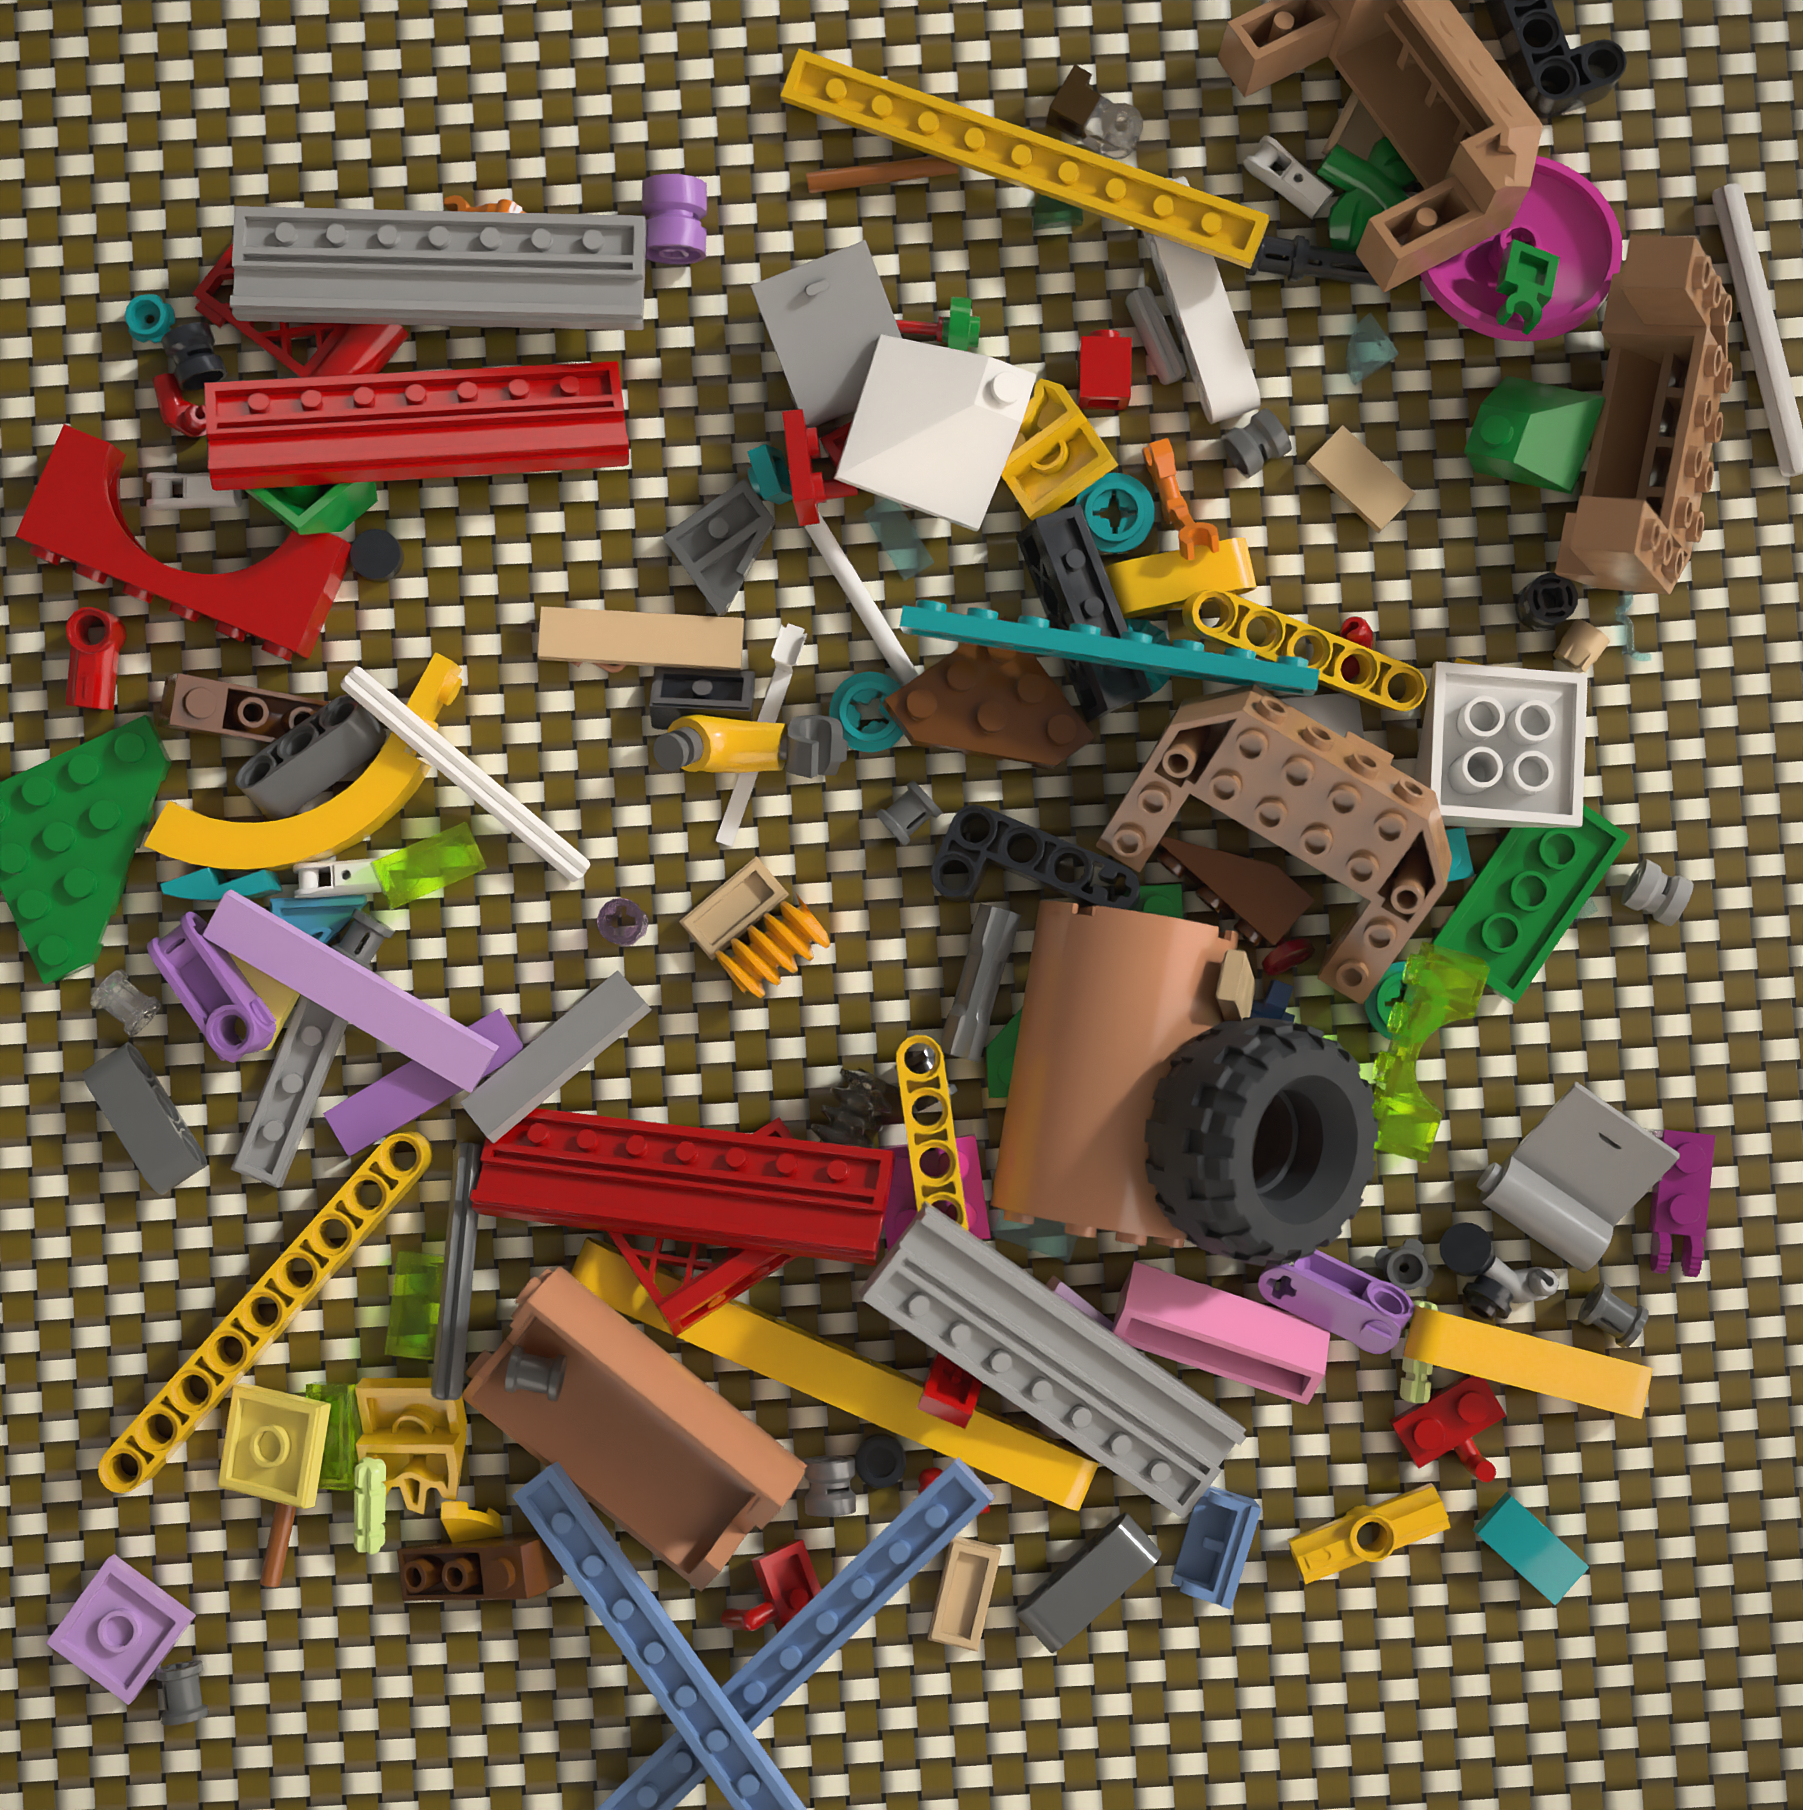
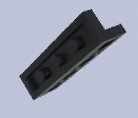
M1080 504L1035 518L1016 536L1047 620L1050 621V628L1069 631L1070 624H1086L1101 628L1100 636L1121 639V633L1128 631ZM1062 658L1087 723L1101 719L1115 709L1144 700L1153 694L1144 671Z

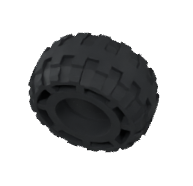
M1243 1017L1242 1021L1226 1020L1198 1034L1195 1039L1196 1041L1190 1046H1183L1171 1060L1170 1065L1172 1069L1166 1079L1160 1078L1152 1099L1155 1100L1151 1119H1146L1144 1141L1148 1142L1149 1158L1145 1160L1148 1182L1155 1185V1189L1158 1191L1155 1195L1156 1203L1165 1217L1170 1220L1173 1227L1187 1234V1241L1208 1252L1261 1266L1269 1263L1282 1266L1312 1256L1318 1247H1327L1343 1232L1341 1226L1347 1219L1353 1220L1364 1201L1361 1196L1367 1182L1372 1181L1376 1161H1373L1375 1142L1379 1141L1378 1119L1373 1117L1372 1104L1375 1103L1369 1081L1360 1077V1065L1349 1052L1345 1051L1338 1041L1323 1038L1324 1031L1307 1025L1278 1019ZM1259 1124L1258 1139L1252 1155L1254 1137Z

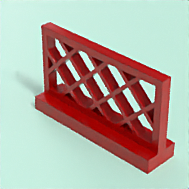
M780 1117L753 1133L756 1135L795 1139ZM607 1231L661 1313L664 1322L674 1337L683 1333L798 1257L795 1255L741 1248L736 1250V1248L729 1247L725 1258L717 1263L697 1260L700 1243L692 1242L689 1258L661 1254L664 1238H656L653 1252L631 1248L623 1236L624 1233ZM639 1259L651 1261L648 1273ZM658 1263L685 1267L686 1272L683 1285L663 1297L654 1283ZM694 1269L703 1271L692 1279Z

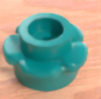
M154 294L140 295L132 299L127 305L125 320L129 326L128 331L135 340L146 343L148 340H151L153 343H159L162 337L171 330L170 326L175 323V312L169 303H163L160 296ZM150 315L154 316V322L148 324L146 322L147 317Z

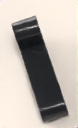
M1484 0L1516 88L1537 118H1552L1600 101L1607 96L1625 72L1627 64L1626 54L1622 47L1614 41L1607 39L1596 40L1570 49L1552 0ZM1523 35L1535 36L1540 40L1542 47H1531L1526 43ZM1593 64L1601 67L1606 74V78H1599L1593 75L1588 65ZM1540 81L1552 82L1557 86L1560 94H1549L1543 89Z
M976 804L965 806L956 813L931 869V880L936 890L947 900L957 903L967 901L977 893L990 864L1089 906H1103L1132 911L1139 903L1141 895L1139 880L1128 867L985 806ZM980 818L989 822V834L984 840L971 843L964 839V827L969 821ZM1021 838L1031 839L1037 845L1035 856L1025 863L1013 861L1009 854L1012 844ZM1076 858L1083 863L1084 872L1079 880L1073 883H1065L1056 877L1057 866L1062 860ZM958 864L967 867L969 879L965 886L957 890L947 889L944 886L943 876L949 867ZM1099 867L1102 869L1098 873L1099 879L1108 884L1115 885L1119 878L1124 879L1126 890L1131 893L1129 897L1119 896L1116 903L1110 902L1108 891L1096 884L1093 885L1092 894L1086 893L1085 891L1093 881L1094 868Z

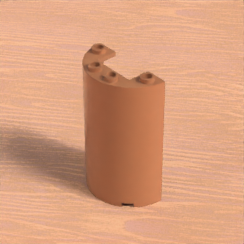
M1040 901L990 1203L994 1207L1004 1209V1220L1034 1224L1035 1217L1064 1222V1232L1068 1234L1095 1238L1098 1228L1116 1231L1115 1240L1119 1242L1146 1246L1147 1237L1152 1236L1153 1243L1183 1248L1187 1234L1173 1227L1170 1220L1165 1217L1155 1201V1195L1158 1191H1156L1155 1185L1148 1182L1145 1160L1149 1158L1148 1142L1144 1141L1146 1119H1151L1155 1100L1152 1099L1160 1078L1166 1079L1172 1069L1170 1062L1183 1046H1190L1196 1041L1195 1039L1198 1034L1224 1022L1215 995L1224 952H1227V949L1237 950L1239 933L1231 930H1225V933L1219 932V927L1137 911L1103 906L1081 908L1076 903Z
M560 1266L552 1272L547 1268L539 1278L534 1277L516 1298L515 1303L519 1306L511 1315L514 1320L510 1327L513 1330L493 1355L485 1349L466 1371L465 1374L472 1380L462 1393L463 1399L546 1467L558 1461L583 1497L702 1592L721 1572L745 1536L755 1525L762 1530L783 1508L802 1479L807 1465ZM515 1346L524 1347L525 1353L548 1358H556L558 1354L567 1355L566 1373L558 1401L548 1400L547 1394L517 1389L514 1393L505 1392L507 1368Z

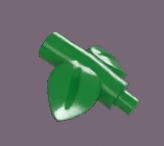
M1383 137L1375 142L1367 161L1336 143L1318 166L1315 172L1317 175L1346 191L1339 196L1330 208L1328 233L1331 247L1334 249L1356 251L1370 218L1411 198L1404 189L1414 185L1417 178L1387 137Z

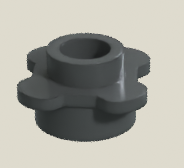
M1408 1238L1402 1246L1391 1250L1381 1248L1375 1254V1264L1382 1268L1386 1282L1394 1284L1404 1292L1419 1286L1423 1288L1428 1287L1433 1281V1271L1428 1268L1427 1261L1422 1255L1424 1246L1416 1239ZM1402 1263L1408 1264L1407 1272L1400 1271L1399 1267Z

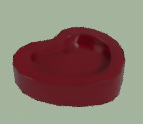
M1281 937L1276 943L1277 948L1264 958L1261 965L1268 976L1278 975L1293 966L1307 961L1315 953V948L1309 939L1302 938L1286 942L1284 937Z

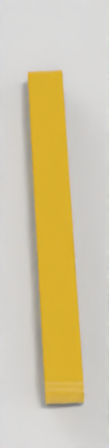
M586 1237L570 1274L614 1310L673 1335L664 1322L661 1313L618 1248L595 1238ZM639 1259L648 1273L650 1262ZM661 1266L657 1267L654 1283L663 1297L683 1285V1276ZM736 1299L731 1300L676 1336L954 1459L959 1457L967 1465L1072 1510H1080L1100 1463L1085 1452L978 1405H975L966 1429L917 1409V1405L924 1388L923 1381Z

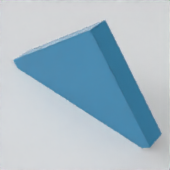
M367 895L270 899V912L328 946L353 919L351 914L354 909L361 910L367 904Z

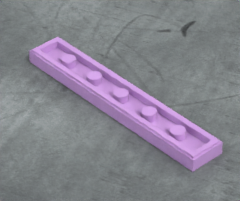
M232 889L223 895L202 935L209 941L469 1093L474 1091L499 1048L493 1042Z

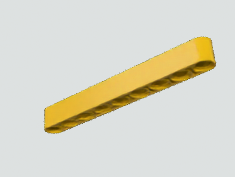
M411 1131L394 1134L377 1147L105 1452L99 1462L98 1473L101 1482L107 1489L116 1493L132 1491L149 1481L160 1471L233 1389V1385L241 1380L428 1170L433 1160V1149L431 1143L424 1135ZM402 1141L412 1144L416 1150V1162L410 1169L402 1168L395 1159V1149ZM367 1180L376 1182L382 1191V1200L376 1208L366 1205L361 1198V1187ZM332 1219H338L347 1228V1240L342 1246H337L328 1239L327 1225ZM297 1258L305 1259L312 1266L313 1275L309 1284L300 1283L293 1275V1263ZM262 1297L272 1299L277 1305L278 1316L274 1323L265 1321L259 1314L258 1305ZM227 1336H233L241 1342L243 1356L240 1361H234L226 1355L224 1342ZM193 1375L202 1377L208 1385V1396L205 1400L198 1399L190 1390V1379ZM158 1414L165 1415L171 1420L174 1428L171 1438L161 1436L156 1430L155 1421ZM123 1453L133 1456L137 1461L139 1468L136 1477L129 1476L123 1471L121 1466Z

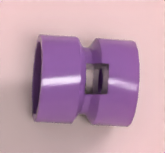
M660 174L646 178L642 182V213L649 218L646 220V259L665 264H690L702 261L706 257L707 229L701 226L699 220L707 215V183L699 178L682 174Z

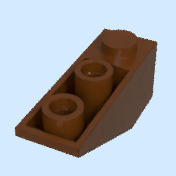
M176 673L165 677L157 727L270 745L329 702Z
M1165 836L1160 839L1155 847L1161 852L1157 858L1160 864L1178 879L1184 874L1187 875L1199 886V889L1195 892L1196 896L1216 913L1222 908L1238 921L1233 926L1234 930L1254 947H1257L1260 942L1265 947L1274 946L1315 901L1277 865Z
M517 1532L493 1538L455 1543L447 1541L397 1549L403 1601L529 1599L564 1583L562 1566L538 1532Z

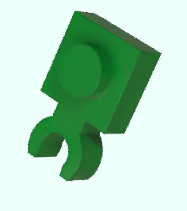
M1515 239L1509 243L1503 252L1495 290L1509 296L1497 311L1496 318L1498 324L1504 326L1513 313L1516 312L1524 320L1523 334L1528 335L1542 318L1543 307L1552 298L1559 256Z

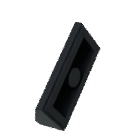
M654 667L649 706L651 726L654 729L668 730L673 721L684 716L696 714L753 721L755 672Z

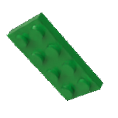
M1583 804L1582 826L1579 828L1509 827L1430 941L1428 947L1510 1004H1517L1631 836L1585 804Z

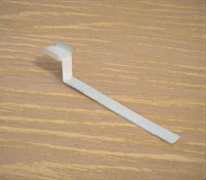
M789 623L786 628L781 625L771 654V658L775 659L776 669L757 722L776 723L793 674L792 665H797L807 637V633L803 634L805 629ZM758 772L739 773L716 842L733 846Z

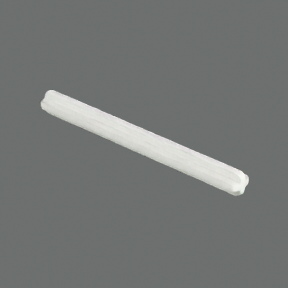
M1728 184L1713 191L1712 199L1780 471L1783 477L1798 476L1803 474V428L1743 188L1740 184Z
M356 666L352 668L344 677L340 685L345 692L571 882H576L586 873L590 867L588 859L361 667Z

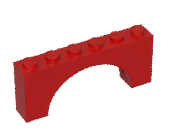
M63 425L15 535L32 545L28 554L56 566L59 565L61 558L78 564L75 571L76 574L102 585H105L108 577L122 582L124 586L121 592L142 602L151 604L154 596L171 603L168 612L188 621L197 623L200 615L218 622L214 631L243 643L246 635L264 641L261 648L262 651L290 662L293 654L309 660L351 562V545L346 540L330 533L299 535L296 531L292 530L287 539L272 554L260 562L241 570L222 574H199L167 566L157 561L144 549L134 536L125 518L120 498V477L126 454L109 442L68 425Z

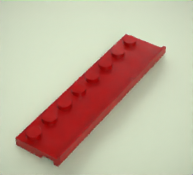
M618 361L204 383L206 431L209 450L208 470L211 486L215 491L623 467L629 464V441L625 426Z
M535 1108L494 1144L486 1137L480 1158L483 1165L476 1190L472 1189L470 1200L473 1202L472 1209L477 1214L877 1266L896 1157L894 1152L889 1150Z

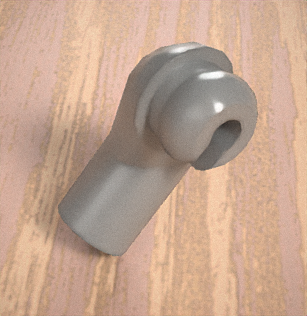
M1495 1255L1488 1269L1479 1274L1490 1277L1505 1286L1514 1296L1512 1303L1517 1304L1546 1299L1553 1295L1559 1286L1557 1275L1549 1268L1530 1267L1511 1270Z

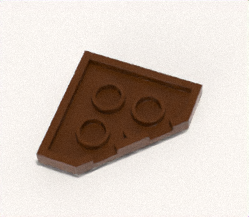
M1004 616V617H1002V618L1000 619V620H1002V621H1008V622H1009V620L1006 618V616ZM965 643L888 696L882 703L911 745L931 749L935 746L962 751L964 755L998 761L1007 759L1032 764L1031 767L1048 770L1054 769L1095 738L1032 653Z

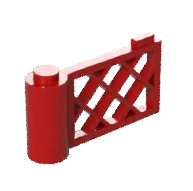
M233 243L192 293L199 300L194 309L218 328H221L227 321L300 378L379 374L409 336V333L401 325L315 323L313 325L290 328L289 322H279L280 330L259 333L255 330L254 321L237 320L232 314L230 303L221 304L212 297L224 280L234 279V268L232 267ZM316 335L317 351L305 366H302L292 358L291 339ZM281 340L282 350L272 342Z

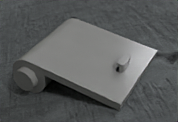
M866 240L750 285L788 382L787 386L796 410L803 409L807 428L819 426L855 411L878 337L882 334L902 338Z
M1575 1082L1501 1165L1493 1162L1487 1167L1477 1183V1187L1482 1190L1479 1201L1574 1268L1585 1273L1599 1261L1608 1248L1614 1226L1679 1159L1680 1153Z

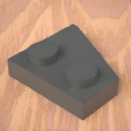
M744 478L662 537L718 617H723L730 608L774 527L775 520Z

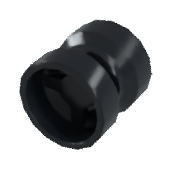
M207 323L185 324L170 330L162 337L161 342L166 355L175 362L176 368L173 374L181 390L196 391L204 389V383L220 382L227 376L228 372L223 359L216 355L213 350L215 338L211 327Z
M1556 573L1540 575L1519 592L1515 601V611L1518 619L1525 627L1534 631H1545L1554 628L1574 613L1578 605L1576 587L1570 579L1558 576Z

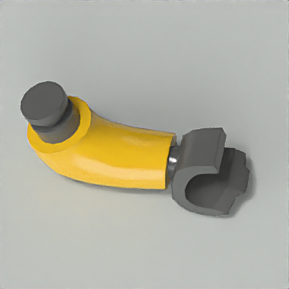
M698 714L689 715L673 721L667 733L659 736L654 742L653 747L657 763L668 771H675L679 768L689 772L705 771L711 773L783 770L786 762V771L790 774L813 778L817 774L837 775L840 763L847 759V741L843 738L841 722L838 719L821 715L794 717L788 727L786 723L744 721Z

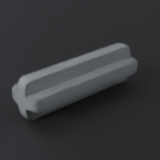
M1146 286L1134 290L1127 295L1126 306L1160 382L1163 385L1174 383L1183 378L1187 372L1184 361L1151 288Z

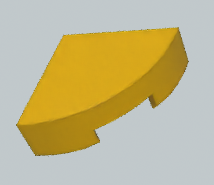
M445 1501L441 1503V1520L452 1543L503 1536V1518L493 1509L488 1508L486 1513L469 1510L466 1501Z

